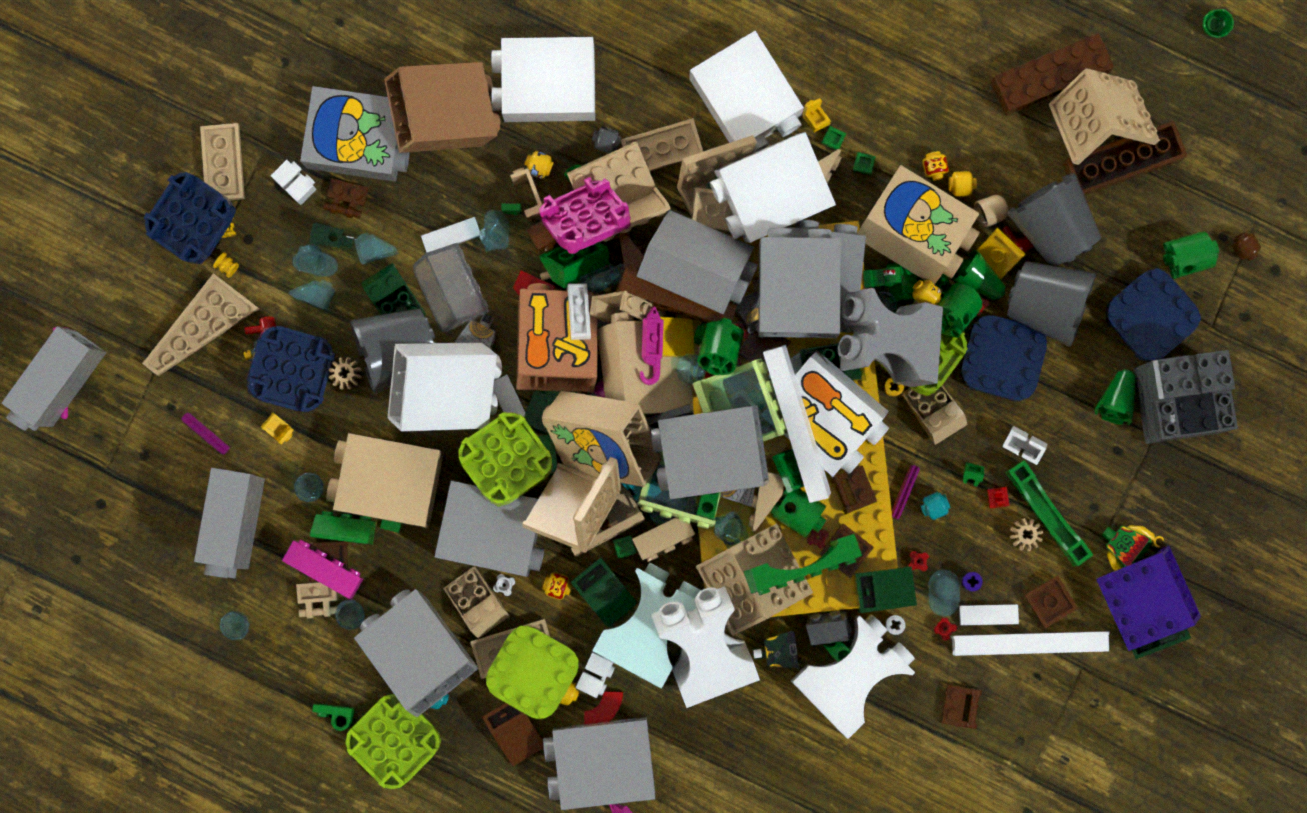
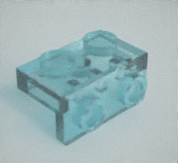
M609 263L580 277V284H587V289L593 294H597L619 283L625 266L621 263L614 267Z

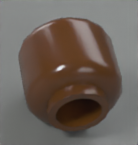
M1246 231L1233 238L1232 248L1240 260L1247 259L1251 261L1258 257L1257 252L1260 251L1261 245L1253 233H1247Z

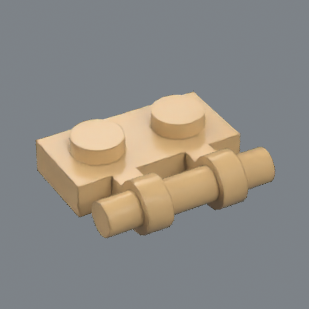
M320 582L296 584L298 604H306V609L299 610V617L314 618V616L320 615L331 617L332 614L339 613L338 606H330V601H337L336 591ZM323 602V608H313V603Z

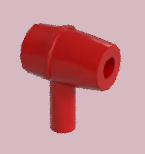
M1008 226L1002 229V232L1024 253L1034 247L1025 236L1016 239Z
M272 316L262 317L259 319L260 325L245 327V334L262 333L264 329L276 326L275 318Z

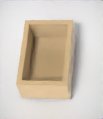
M676 517L632 540L642 560L647 559L650 562L658 558V553L664 551L666 554L676 549L674 545L680 542L684 545L693 541L692 536L695 533L691 525L678 521L679 518Z

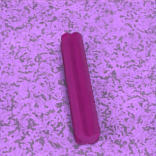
M185 413L181 418L186 425L219 453L225 455L230 447L190 413Z
M909 466L891 510L892 518L900 519L919 473L920 468L918 466Z

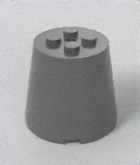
M1075 173L1062 177L1064 181L1060 183L1054 181L1019 202L1017 204L1019 208L1015 210L1013 207L1007 212L1010 219L1044 260L1052 266L1070 263L1076 259L1075 256L1090 251L1093 248L1092 246L1101 239L1100 232Z
M1026 261L1022 270H1018L1015 284L1011 288L1007 303L1009 306L1007 316L1071 347L1087 305L1085 303L1086 299L1092 291L1096 273Z
M421 309L350 321L359 355L365 358L367 367H364L374 394L391 387L395 344H434L433 339H435L433 330L430 328L428 319L424 317Z

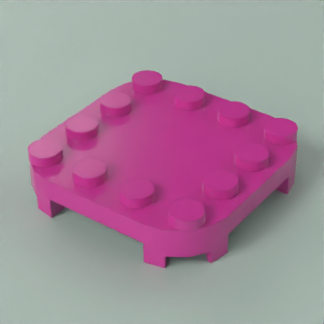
M591 177L584 179L585 185L554 200L550 195L545 197L544 204L539 208L543 225L557 243L566 249L568 253L574 254L631 226V217L627 203L622 202L610 187L609 181L605 178L603 181H592Z

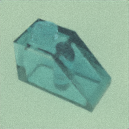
M361 234L358 236V239H354L358 257L362 264L399 254L395 246L372 234Z
M315 280L290 290L289 295L327 311L336 290L331 287L332 283L325 280L318 282Z

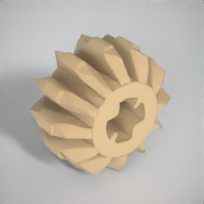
M347 357L345 363L343 358H339L340 364L338 365L334 361L332 364L336 368L329 369L331 373H334L329 376V379L335 380L333 382L334 386L340 384L341 390L345 388V384L350 390L352 389L351 383L356 386L358 385L355 378L361 379L362 376L356 374L361 371V368L356 367L358 364L356 361L351 363V358ZM344 369L350 372L347 374V378L341 376L344 373Z
M1025 518L1021 520V524L1016 521L1014 524L1018 529H1010V531L1015 533V535L1010 536V539L1016 538L1013 546H1017L1020 543L1019 550H1023L1026 546L1027 551H1031V545L1037 548L1038 544L1035 541L1042 542L1043 540L1037 537L1043 534V531L1036 530L1040 527V524L1033 526V519H1030L1028 524ZM1023 531H1029L1030 535L1028 536L1030 538H1023Z

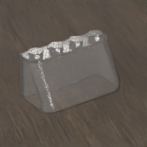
M458 243L427 252L414 263V274L441 331L448 332L489 312L488 304L483 299L480 287L476 283L472 270L467 264L463 250L459 247Z

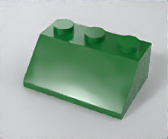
M600 242L581 249L574 254L568 253L566 249L558 246L539 255L552 281L565 289L568 284H576L610 267L608 247Z
M322 511L321 515L316 514L310 537L373 545L376 522L371 521V517L360 516V519H352V515L341 514L340 517H334L332 512Z

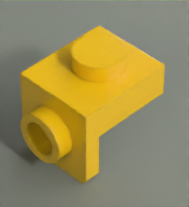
M820 98L815 101H808L802 113V117L814 133L830 125L831 122L820 107L822 104Z
M274 412L261 426L263 430L281 445L290 440L294 431L290 425Z

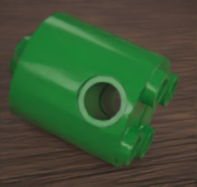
M1205 231L1163 243L1166 253L1163 255V262L1165 266L1169 265L1172 279L1216 267L1219 247L1217 242L1211 240Z
M955 283L941 297L940 302L937 304V306L943 307L941 334L958 338L981 310V297L969 285Z
M721 318L720 321L707 323L697 359L698 365L713 375H729L733 373L736 369L745 333L744 330L734 325L728 318Z
M785 489L782 493L784 498L782 502L777 501L772 508V517L804 538L807 537L812 529L818 533L826 522V519L821 516L826 505L820 501L809 503L807 493L802 489H797L790 493ZM792 502L796 505V508L789 509L786 503Z

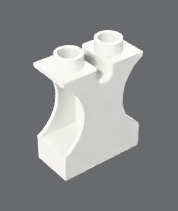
M725 586L719 589L706 588L701 590L694 599L696 608L693 611H686L682 603L669 602L663 605L658 612L651 614L659 638L670 640L682 647L680 657L672 670L686 708L760 680L745 641L734 639L724 633L726 622L735 610Z
M872 614L865 620L860 616L854 617L855 634L849 648L851 652L843 660L823 666L806 665L791 680L847 739L865 723V700L869 691L877 682L895 674L913 675L915 673L908 666L915 658L901 643L898 642L892 649L887 648L883 653L877 651L878 644L883 640L881 637L888 630Z

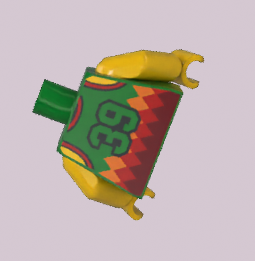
M1121 526L1117 532L1108 527L1102 534V537L1110 541L1106 546L1108 550L1107 557L1115 571L1140 561L1150 546L1159 548L1160 546L1156 544L1157 539L1164 541L1163 537L1155 536L1154 533L1144 526Z

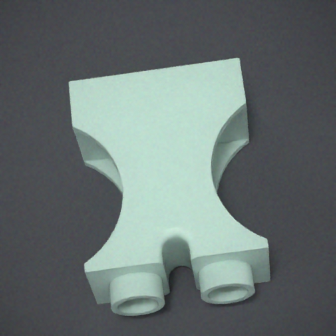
M649 562L645 571L638 568L635 571L641 585V599L636 612L623 625L603 630L593 652L662 689L673 666L667 654V640L659 638L651 614L658 612L663 605L669 602L682 603L686 611H693L696 608L694 599L701 590L683 581L679 590H676L672 597L664 596L665 581L670 573Z

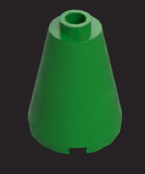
M973 250L968 254L970 258L963 260L952 280L956 283L969 285L977 293L991 300L1001 299L1006 292L1004 290V283L981 253Z
M1123 369L1116 373L1094 410L1096 415L1098 413L1102 415L1101 419L1118 425H1123V422H1128L1127 425L1132 423L1136 377L1133 375V372Z

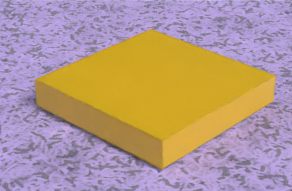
M998 228L977 249L1000 279L1025 255Z
M660 317L664 320L662 357L694 358L693 319Z

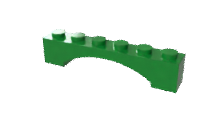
M1025 460L1020 461L1005 472L1073 567L1081 565L1093 556L1085 542L1074 532L1051 502Z
M855 534L831 541L830 548L823 556L803 568L790 570L769 567V564L766 563L743 571L751 594L758 592L760 596L769 593V588L776 586V589L788 586V581L793 580L794 583L805 580L804 576L810 574L811 578L821 575V570L827 568L828 572L838 569V564L844 562L845 566L855 563V558L862 556Z

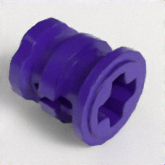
M969 572L962 578V585L969 591L979 590L983 583L981 576L975 572ZM971 576L973 580H976V584H972V587L967 583Z

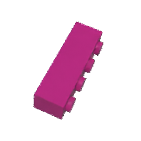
M301 539L299 542L293 540L282 560L283 562L348 599L354 597L364 579L360 577L361 573L353 568H350V570L344 568V563L335 558L333 561L326 558L327 554L319 549L316 551L310 549V544Z

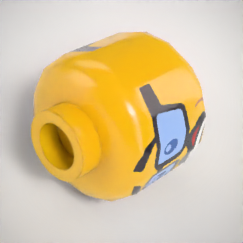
M534 151L532 155L528 154L524 165L527 166L531 175L542 179L545 176H549L554 162H551V156Z

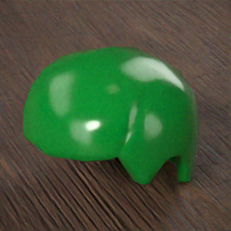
M1224 9L1209 11L1204 16L1202 22L1204 33L1213 38L1227 36L1232 31L1234 25L1232 15Z

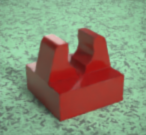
M1007 487L987 490L989 509L1010 506Z

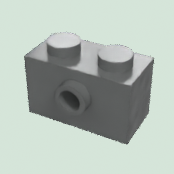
M834 610L823 614L814 613L808 616L806 623L811 645L849 641L852 630L846 610Z

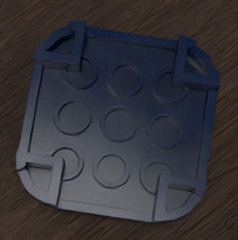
M187 172L179 173L175 176L171 175L167 180L170 183L150 214L146 212L143 218L145 220L146 234L149 238L155 240L179 257V259L191 264H202L210 256L231 224L236 209L226 196L200 178Z
M1159 268L1148 270L1141 274L1107 304L1105 312L1108 326H1111L1136 354L1134 355L1135 357L1148 362L1159 360L1166 356L1193 333L1201 321V315L1193 301L1170 275Z
M989 315L981 317L973 324L967 343L968 349L960 367L962 381L967 388L973 391L976 390L1011 401L1019 402L1029 398L1034 393L1038 384L1047 349L1046 335L1016 321Z
M282 326L264 329L257 340L247 376L248 393L261 402L301 412L314 410L323 402V395L330 372L329 369L331 368L332 361H334L335 353H333L331 345L322 337H316Z

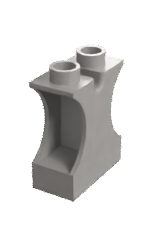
M874 288L846 293V298L841 306V314L844 318V325L850 326L854 334L852 336H843L839 342L840 370L845 371L869 367L875 359L887 369L893 382L896 384L916 387L938 383L943 307L924 302L899 307L896 313H893L883 305Z

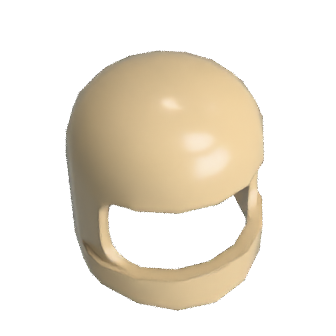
M993 195L976 201L974 204V210L979 213L976 219L984 228L997 224L1008 216L1009 208L1002 196ZM980 206L982 207V209H983V211H984V213H985L987 222H986L985 219L983 218V215H982L981 210H980Z

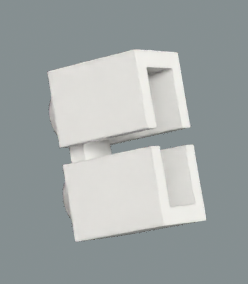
M286 160L271 177L292 198L302 205L317 190L313 186L315 182L308 175L304 177L300 173L302 169L294 161L290 163Z
M1013 426L1002 447L1017 455L1021 448L1024 449L1022 457L1037 465L1047 448V443L1034 436L1029 439L1028 433Z
M592 652L585 669L601 676L602 679L583 672L576 688L597 698L598 694L602 696L607 686L604 684L606 677L611 678L615 667L612 666L614 662Z

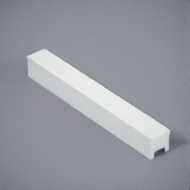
M786 345L766 350L763 354L809 503L827 499L831 494L830 487Z
M1106 631L951 636L952 651L955 656L1109 651V632Z

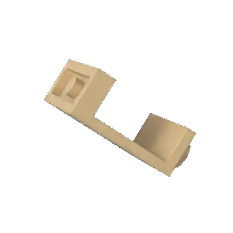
M519 168L513 171L514 174L510 175L514 186L529 181L538 204L535 207L524 210L528 223L531 224L541 220L539 208H541L542 203L529 169Z
M627 291L592 296L589 315L611 324L610 315L626 312L643 321V318H646L652 304L627 293Z

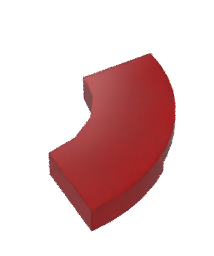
M604 691L599 705L592 710L584 711V724L609 722L612 720L620 708L623 691Z

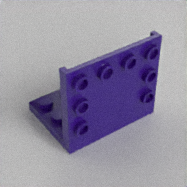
M1169 545L1161 548L1151 557L1097 578V582L1128 651L1195 626L1201 617Z

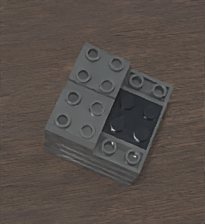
M1229 350L1154 360L1133 368L1146 444L1220 434L1238 429L1231 391L1235 389Z

